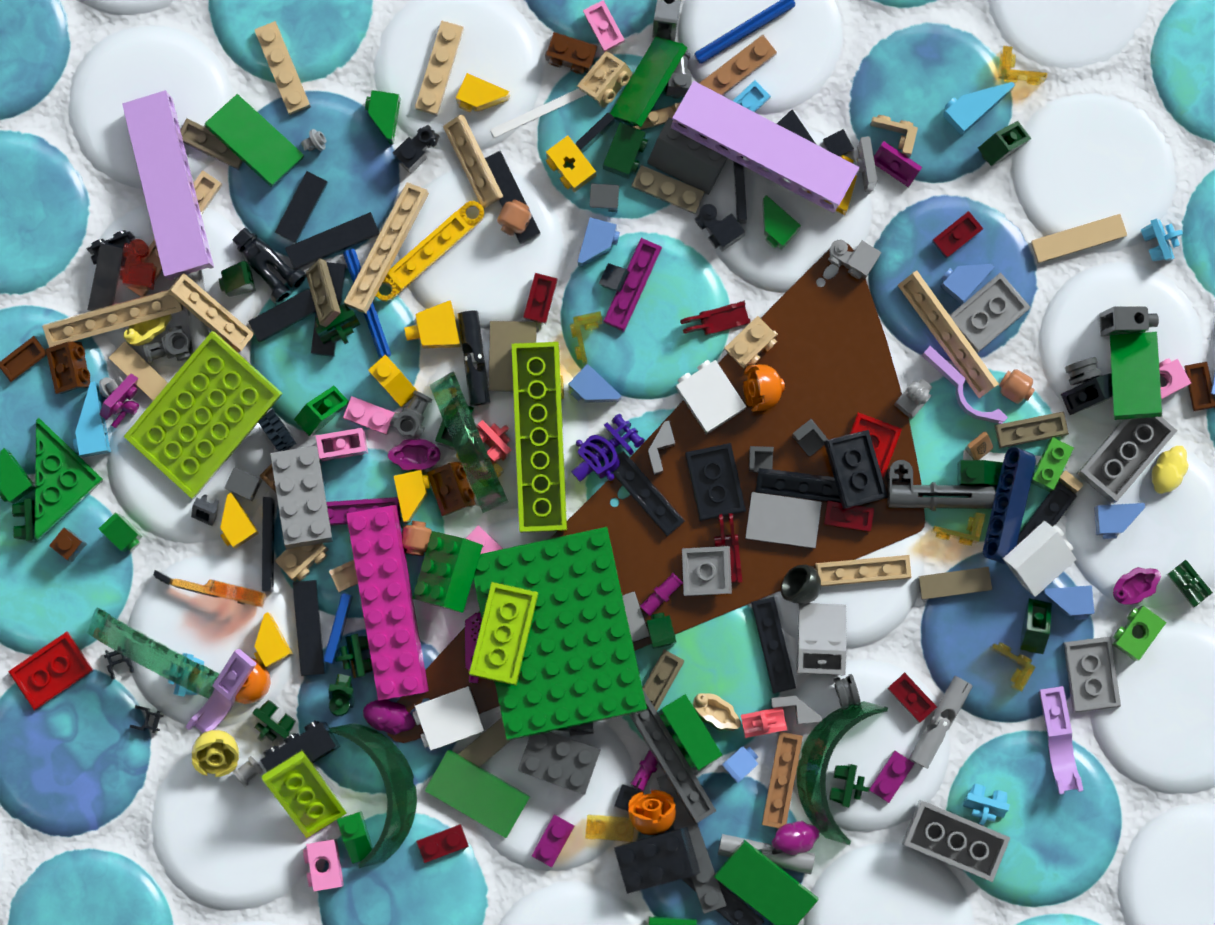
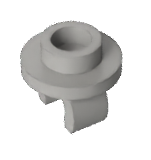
M315 129L309 131L310 137L301 142L304 151H312L316 148L322 151L325 149L326 138L321 131L317 132Z
M105 377L99 382L101 395L108 398L123 382L122 378L119 377L111 380Z

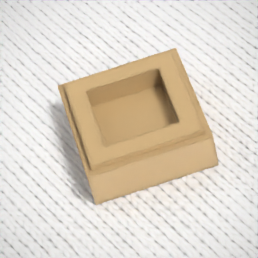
M1063 471L1058 480L1073 493H1077L1083 486L1082 482L1067 471Z

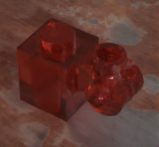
M135 239L131 243L124 244L123 257H127L125 266L121 267L120 280H123L122 283L126 287L154 290L157 267L153 263L141 261V258H145L149 254L148 245L141 239Z

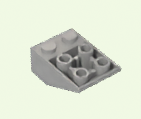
M799 604L796 673L846 675V605Z

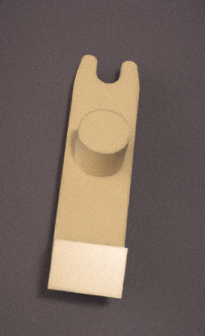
M681 103L650 112L641 127L634 126V128L644 130L665 124L668 118H673Z

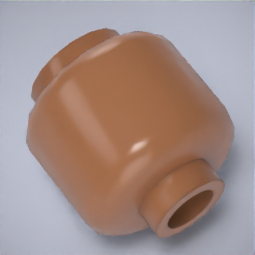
M514 199L512 202H506L497 218V222L502 226L501 231L511 236L514 233H523L532 216L528 211L529 207Z
M1014 369L1012 372L1008 370L999 384L1001 394L1017 404L1021 403L1024 399L1028 401L1035 391L1032 388L1033 379L1018 369Z
M412 521V525L403 527L402 544L406 554L424 556L432 533L430 528L425 527V522Z

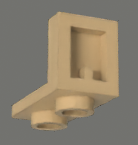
M884 115L872 117L870 126L906 134V136L901 135L898 149H901V153L910 158L918 127H914V124L909 121L901 120L900 123L891 121L890 117Z

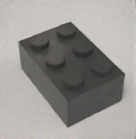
M553 732L532 735L529 737L518 771L585 795L601 749Z

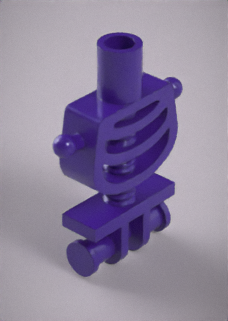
M617 414L612 419V423L618 426L616 430L608 422L604 424L606 430L613 436L612 440L608 441L599 435H592L584 443L582 440L576 441V446L580 447L577 452L584 461L573 469L571 473L579 482L592 471L599 478L602 479L607 476V479L612 481L614 479L612 472L620 464L615 448L621 445L632 455L634 451L628 443L632 441L635 448L640 447L644 443L645 439L638 435V430L636 428L630 430L631 423L625 421L621 414ZM596 444H603L604 446H602L603 448H600ZM612 452L613 459L610 462L607 456ZM603 459L605 460L604 467L600 463Z

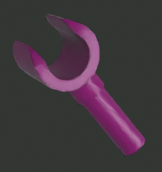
M132 400L126 401L119 416L111 425L116 428L126 417L127 413L134 416L139 408V404Z

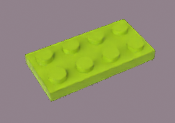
M494 582L491 583L469 672L470 676L517 685L538 592Z
M303 751L261 776L264 783L306 838L347 814L343 805Z

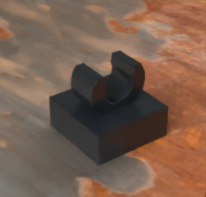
M205 494L201 499L196 498L194 501L191 517L213 526L217 517L219 500L216 499L213 504L206 502L208 495Z

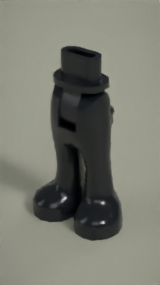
M246 227L232 239L238 246L237 250L241 252L249 266L271 288L270 299L275 305L286 300L292 294V291L271 272L267 266L268 264L278 271L293 290L299 288L305 281L307 274L303 270L291 269L266 242L257 237L255 233L251 234Z

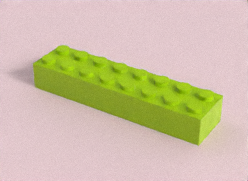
M559 342L511 344L519 532L567 531Z

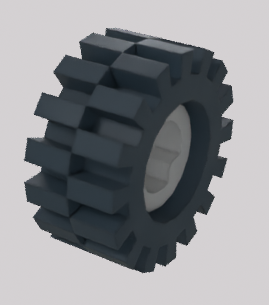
M273 409L258 421L279 452L286 451L297 444Z

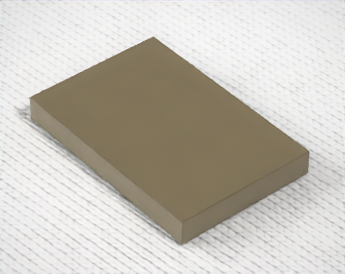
M490 321L489 391L513 392L511 344L536 343L537 322Z

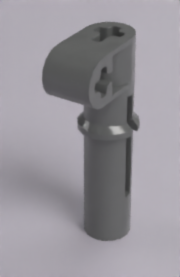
M897 460L887 470L888 508H929L931 511H936V508L992 509L995 499V487L936 485V482H932L930 485H913L912 466L905 460ZM898 468H901V472L905 473L901 477V482H908V485H892V482H896L899 479V474H895ZM918 496H968V498H941Z

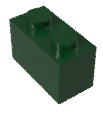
M620 122L604 160L603 169L627 179L630 178L631 173L636 174L640 163L637 157L639 152L644 153L648 140L645 139L646 132Z

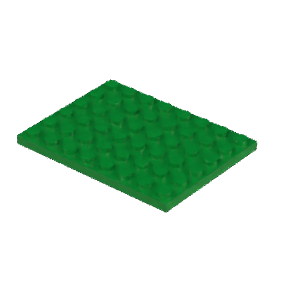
M607 527L480 554L473 579L482 619L492 582L538 592L517 685L495 681L507 741L647 711Z

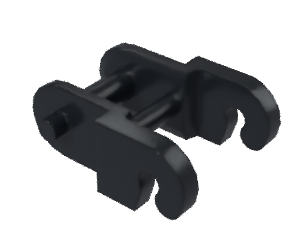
M119 645L118 650L112 652L105 650L106 655H104V658L108 659L109 665L107 669L111 674L112 680L115 679L112 667L116 664L126 662L130 668V673L134 672L130 658H126L124 653L126 648H123L122 645ZM121 654L122 659L112 662L111 657Z
M135 705L134 708L144 710L147 714L145 723L142 727L130 725L129 728L145 731L147 728L151 729L152 733L160 731L157 728L159 719L164 717V715L160 714L161 711L153 713L150 712V708ZM150 715L155 716L152 727L147 726Z

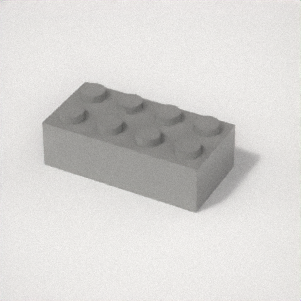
M1162 417L1123 419L1077 472V475L1110 503L1114 504L1178 430Z
M311 446L270 453L286 549L333 542L318 447Z
M919 800L901 844L993 882L1010 837Z

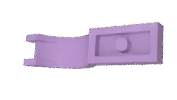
M931 346L922 354L924 359L956 387L957 402L966 414L975 419L1002 424L1008 418L1000 409L993 412H980L973 409L966 402L963 395L965 377Z
M237 649L234 651L212 685L215 689L211 697L197 714L190 719L186 728L190 730L195 726L202 733L215 730L233 707L235 696L257 663L242 650Z
M1064 687L1041 689L1039 694L1048 736L1049 756L1058 793L1062 795L1064 791L1073 789L1082 792V781L1074 758L1072 729Z

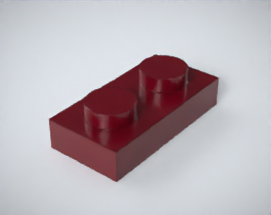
M968 211L936 236L932 242L947 259L980 233L983 227Z
M535 273L523 316L524 319L543 324L547 323L558 278Z
M827 501L824 525L871 532L874 508L855 506L843 509L841 503Z
M905 672L887 688L919 723L937 708Z
M461 824L416 841L424 863L469 846Z

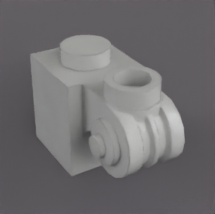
M844 240L834 241L830 248L828 261L837 267H840L841 264L849 269L848 273L857 279L861 277L866 279L882 252L861 240L853 252L847 251L848 245Z
M924 379L917 383L913 381L894 405L912 420L932 396L929 394L932 386Z

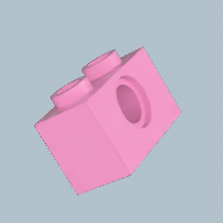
M1170 358L1159 363L1160 376H1163L1166 380L1165 387H1161V399L1191 384L1178 359L1171 362Z
M363 428L316 435L319 459L321 461L368 454Z
M337 839L306 844L307 849H303L305 863H309L310 873H307L309 887H313V891H320L344 886ZM319 859L328 861L329 868L326 872L318 870L317 862Z

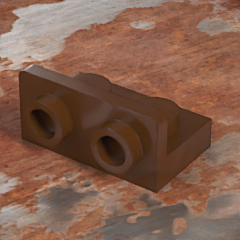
M553 32L548 51L545 53V60L549 61L548 64L554 67L561 68L563 65L571 68L570 71L582 75L584 72L588 73L590 71L598 46Z
M67 341L46 349L55 394H63L78 388L89 387L90 372L87 368L85 350L81 342Z
M460 461L451 462L427 472L442 516H447L461 509L476 505L474 492L466 478V469Z

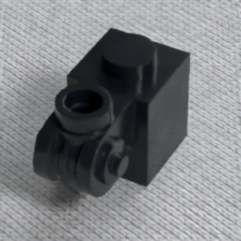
M429 125L419 128L417 135L413 139L408 137L393 152L394 158L410 174L427 159L425 150L431 147L434 148L440 138Z
M705 204L701 207L699 215L694 220L701 230L706 228L710 236L708 239L715 249L719 247L721 251H724L745 236V230L732 213L723 220H717L716 207L712 204Z

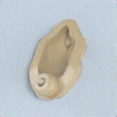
M700 693L694 698L693 707L703 722L711 724L719 731H734L741 726V721L735 713L733 706L722 700L719 696Z

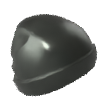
M809 565L793 567L786 573L782 581L781 595L785 600L798 604L814 601L821 590L819 574Z

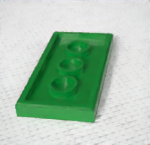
M655 36L610 114L616 120L641 127L688 47L683 43Z
M238 94L205 122L204 126L271 188L304 158V154Z
M1157 331L1110 335L1114 420L1162 417Z
M449 749L425 789L427 793L505 838L508 837L530 798L529 795Z
M746 840L738 846L714 874L718 881L774 925H798L818 902L816 895Z

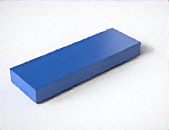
M341 594L323 659L324 662L335 664V657L338 653L353 599L352 595Z

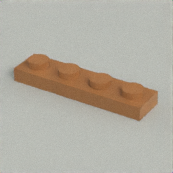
M761 35L699 84L723 96L773 58L777 51L766 37Z
M779 731L762 825L780 828L787 823L803 739L801 735Z

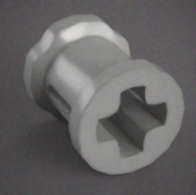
M250 756L245 764L232 772L243 786L246 787L253 777L258 773L262 774L264 770Z

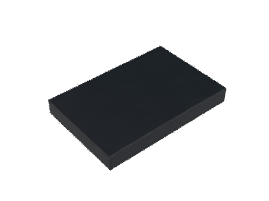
M869 430L824 441L843 509L888 498Z
M731 443L685 452L700 521L719 518L721 514L724 517L731 513L746 512Z

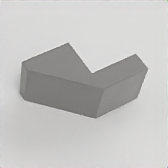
M669 421L663 423L648 450L654 475L663 473L658 450L675 446Z
M796 696L771 698L772 708L795 705L797 724L822 722V717Z

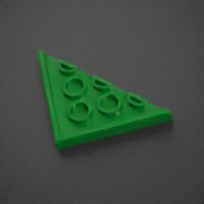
M40 418L36 419L35 540L38 541L103 481V478Z

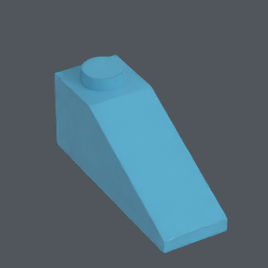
M1009 82L962 95L958 100L954 97L944 106L946 111L943 117L962 136L1013 90L1015 84Z
M90 382L75 431L76 439H73L75 452H79V456L83 458L111 453L105 418L100 416L103 404L99 384L96 382Z

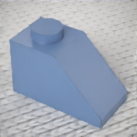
M589 218L578 258V266H585L611 251L612 245L617 246L620 232L616 231L617 224Z
M992 264L957 266L954 271L950 268L941 278L944 281L941 288L962 305L993 270L994 266Z
M588 364L568 383L571 389L569 393L578 402L580 399L585 403L619 402L621 400V395Z
M1145 503L1098 505L1094 507L1096 535H1103V539L1117 538V534L1123 533L1145 509Z
M1092 585L1042 590V595L1066 616H1074V620H1086L1088 615L1094 614Z
M741 746L721 765L738 783L758 765L756 761L758 756L750 746L747 749Z

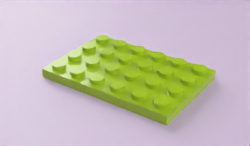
M212 331L123 437L193 499L283 393L218 334Z

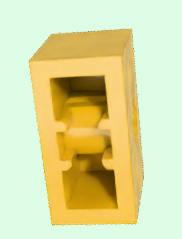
M568 135L546 151L548 158L545 160L553 172L557 169L562 176L559 179L567 190L571 188L575 193L596 177V170ZM566 161L573 163L574 168L572 170L569 167L565 169Z

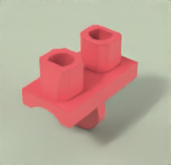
M483 420L477 424L469 442L477 449L484 442L490 447L484 454L490 464H494L500 459L504 461L511 452V449L507 446V443L511 440L506 435V432L509 430L507 425L500 429L495 423L489 427Z
M783 707L741 715L745 738L787 730Z

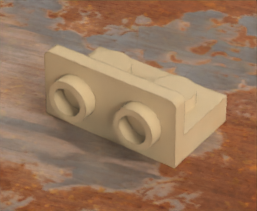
M605 51L577 86L582 92L596 100L602 108H606L614 100L621 88L629 82L633 73L625 62Z
M757 316L724 350L744 369L747 365H755L760 359L758 355L764 349L769 351L777 343L775 338L778 333L772 331Z
M323 543L286 549L275 562L294 582L297 579L301 581L310 573L308 569L314 563L318 565L327 557L326 552L329 549Z

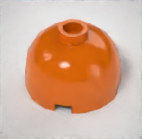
M757 364L747 366L744 374H748V381H743V389L747 405L753 406L751 411H763L777 405L782 392L785 390L784 380L780 378L775 369L768 365Z
M254 658L251 659L257 664L235 696V702L252 704L262 700L269 691L271 685L270 673L264 664L258 663L257 659Z
M651 790V794L643 795V792H639L628 803L630 822L642 834L658 835L670 829L675 820L676 808L674 798L664 791Z

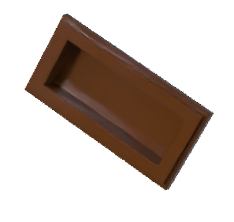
M33 336L1 360L0 369L9 381L12 382L47 355L46 350L36 337Z
M1207 361L1185 365V373L1191 382L1188 388L1193 412L1215 408V396L1211 394L1212 382Z

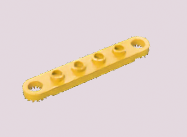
M469 201L454 212L389 269L382 284H390L392 292L388 296H384L378 290L376 297L381 301L387 302L401 293L483 220L484 209L482 205L476 201ZM476 207L479 210V215L476 219H469L466 216L468 208Z

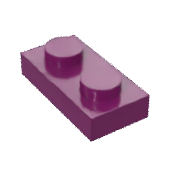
M886 142L881 144L874 155V162L877 167L908 188L922 169L920 165Z
M131 373L103 402L100 416L108 420L112 414L117 415L123 408L125 400H131L138 390L136 388L138 382L136 376Z
M894 750L869 791L890 803L915 763Z
M554 814L532 857L553 867L575 825Z

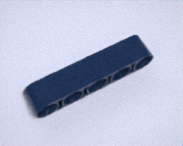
M1017 447L1009 448L1004 456L983 546L985 558L1002 564H1006L1003 558L1017 545L1036 464L1034 454Z

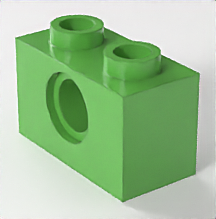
M1054 437L1051 438L1033 472L1031 483L1048 492L1054 490L1074 447Z
M1140 606L1138 609L1134 607L1127 616L1129 620L1124 628L1121 626L1113 636L1116 640L1112 645L1134 661L1141 659L1167 623L1145 606ZM1135 625L1143 630V635L1140 639L1135 638L1132 634V629Z

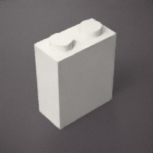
M709 360L705 361L697 367L699 371L693 375H690V373L685 374L677 380L679 384L676 385L677 391L706 435L746 409V405L716 360L711 363Z
M1046 521L1041 523L1003 558L1020 584L1035 597L1077 560L1072 553L1073 546L1066 539L1062 538L1064 536L1062 530L1057 525L1052 527Z
M469 686L415 705L414 719L417 725H422L424 733L420 735L425 748L429 747L431 751L485 731Z

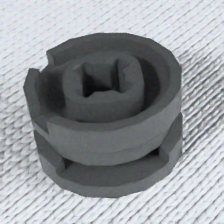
M1096 357L1088 358L1065 367L1066 373L1070 375V385L1086 382L1102 375L1100 369H1097L1096 364L1098 362Z
M852 673L848 674L846 678L840 679V677L833 679L842 710L849 709V706L853 704L861 705Z

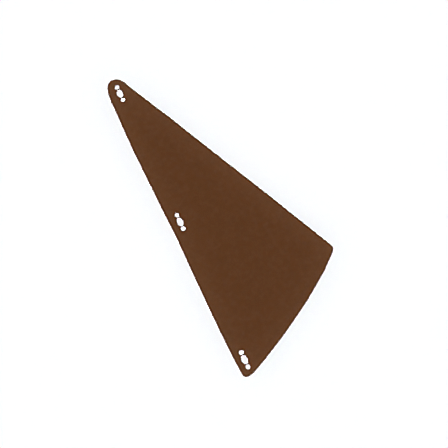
M847 243V245H848L847 251L853 252L854 250H853L852 247ZM830 249L761 317L765 324L772 331H776L778 335L775 338L777 343L769 351L764 349L758 355L760 359L755 365L762 364L772 367L777 371L780 378L784 380L785 390L782 392L777 405L763 411H751L753 406L747 405L743 389V381H748V374H744L746 367L743 369L727 353L718 364L746 405V409L706 435L683 400L663 421V423L665 421L670 422L675 440V446L658 450L663 473L654 475L648 455V450L663 423L630 457L685 522L667 537L631 495L625 499L618 498L617 494L622 484L614 476L612 481L607 480L567 521V531H557L550 538L607 527L622 596L635 591L640 606L654 592L653 589L656 586L659 587L672 573L683 582L682 549L715 547L714 537L721 536L719 518L705 521L699 520L685 452L731 443L746 512L733 514L734 534H738L743 582H731L732 594L684 596L683 584H681L668 597V602L664 601L652 613L653 615L664 612L665 616L670 615L675 634L781 591V584L786 573L795 566L809 565L816 570L815 563L855 560L922 531L925 526L924 508H888L887 498L858 505L874 508L871 532L824 525L827 501L813 500L822 502L815 549L745 539L751 493L756 490L758 473L749 472L750 446L774 447L772 470L834 477L825 445L812 456H808L792 437V434L810 419L814 421L828 440L849 435L858 412L901 428L902 431L887 470L895 461L905 460L910 463L913 469V485H921L909 417L894 405L902 395L887 339L866 279L862 277L857 279L848 273L849 269L844 265L839 267L837 274L833 278L825 279L823 276L824 271L832 264L828 261ZM823 278L825 285L823 287L817 286V279ZM898 468L895 474H899V479L896 482H892V485H908V482H901V477L905 473L901 472V468ZM886 471L883 481H884V485H885L886 492H887V471ZM612 498L619 500L617 507L611 506L610 500ZM729 515L724 516V536L731 535ZM640 607L648 629L647 620H651V617ZM465 627L425 670L429 691L402 696L396 702L405 705L407 712L410 713L415 708V705L422 703L424 698L432 700L469 686L479 714L500 706L495 681L478 678V683L469 682L470 671L465 668ZM650 636L634 641V651L652 644ZM415 721V726L408 731H403L396 735L387 734L394 741L407 743L421 738L420 734H423L424 731L422 725H417Z

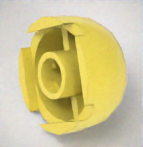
M210 730L204 732L196 739L192 747V765L202 775L207 776V773L215 774V777H221L230 774L238 765V744L227 732Z

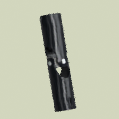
M476 310L458 313V321L464 354L470 406L486 405L490 403L479 314Z

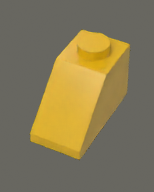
M467 73L457 93L456 102L459 104V108L467 112L472 110L479 112L508 101L510 93L508 90Z
M386 354L368 370L401 408L414 397V390L418 391Z
M422 470L394 476L404 523H410L428 495L427 489L430 488L428 475H423Z
M233 493L228 494L220 525L223 533L220 536L227 546L232 545L236 549L258 535L259 532Z
M269 612L265 613L254 647L257 652L254 655L258 663L264 664L265 667L269 668L293 653L272 614Z

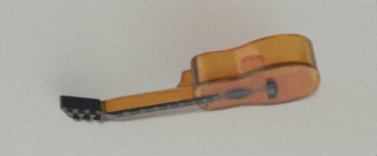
M154 570L153 574L156 579L176 588L214 598L236 601L242 605L248 604L263 608L267 596L263 592L211 579L205 585L182 579H172L157 570Z

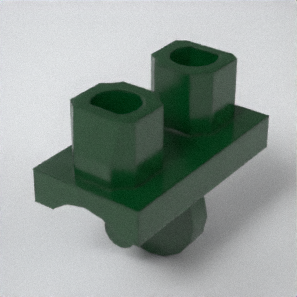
M345 304L340 305L341 313L327 327L320 325L318 317L315 318L317 325L315 330L323 344L330 340L335 343L341 339L345 345L349 343L346 336L354 333L353 328L361 325L353 309L350 310Z
M29 498L24 499V502L12 504L13 517H25V525L14 526V538L26 540L30 543L37 542L35 540V500Z
M1187 560L1181 562L1167 574L1193 608L1213 593Z
M352 634L345 637L347 646L340 647L341 656L335 657V662L342 661L344 670L351 669L353 679L365 676L366 673L373 671L371 658L362 659L361 654L362 650L369 649L367 636Z
M337 674L336 683L329 685V709L335 716L345 715L354 706L355 700L351 676Z
M270 700L252 712L253 715L267 725L264 727L258 722L254 727L260 732L257 738L260 741L267 737L273 742L277 736L271 732L272 729L286 739L292 735L290 731L293 729L296 720L285 713L279 722L275 721L272 716L279 707Z
M857 765L835 766L833 778L845 780L844 789L831 787L830 800L841 803V806L849 807L853 789H855L854 799L861 800L862 791L869 792L870 787L863 786L865 777L858 776L857 784H854Z

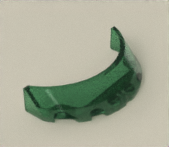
M453 371L430 384V388L482 512L485 513L509 501Z
M100 607L95 609L87 632L88 634L162 677L208 699L211 697L215 689L212 685L220 672H216L121 622Z
M862 701L860 706L853 704L846 710L839 708L817 724L801 749V758L798 761L796 773L800 802L810 822L827 839L847 845L851 844V840L845 836L835 822L827 801L826 773L831 755L841 738L853 726L872 715L887 712L889 707Z
M356 723L329 728L330 733L343 736L360 746L374 761L383 778L387 794L385 824L376 845L358 863V866L362 868L385 862L399 849L412 828L417 808V788L413 783L414 775L412 769L399 748L378 731Z

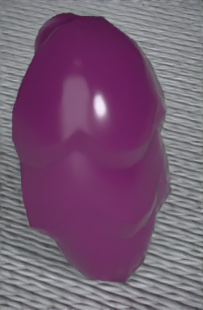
M425 439L403 440L399 445L389 450L388 453L389 460L399 465L402 470L429 469L440 460L441 456L440 449Z
M1137 567L1124 574L1115 584L1113 590L1115 600L1124 605H1132L1153 595L1161 579L1160 571L1153 568L1144 569Z
M386 699L375 700L368 703L363 709V716L366 722L378 731H385L396 735L400 732L408 731L415 726V719L407 712L405 705L391 702Z
M804 821L788 823L778 829L775 838L772 840V846L776 850H782L789 855L805 853L813 848L814 843L820 837V831L816 826L807 824Z

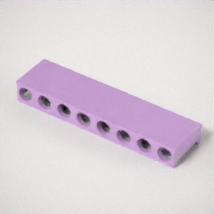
M695 81L692 82L672 118L671 128L832 213H835L860 168ZM740 156L747 158L749 161L744 160Z
M165 90L122 103L164 277L172 281L183 273L189 274L206 268H214L173 98Z

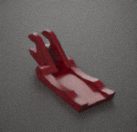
M745 300L703 311L697 316L681 319V324L699 320L702 325L683 329V333L687 334L704 330V334L707 336L750 324L751 321L748 318Z
M721 514L719 515L721 536L714 537L715 547H730L731 582H743L738 534H734L733 514H729L731 535L724 536L723 515Z

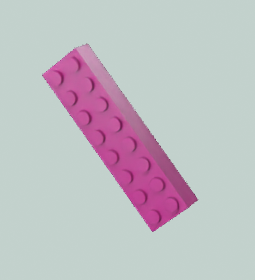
M397 505L346 513L378 700L425 693L429 689L405 550L402 544V532Z

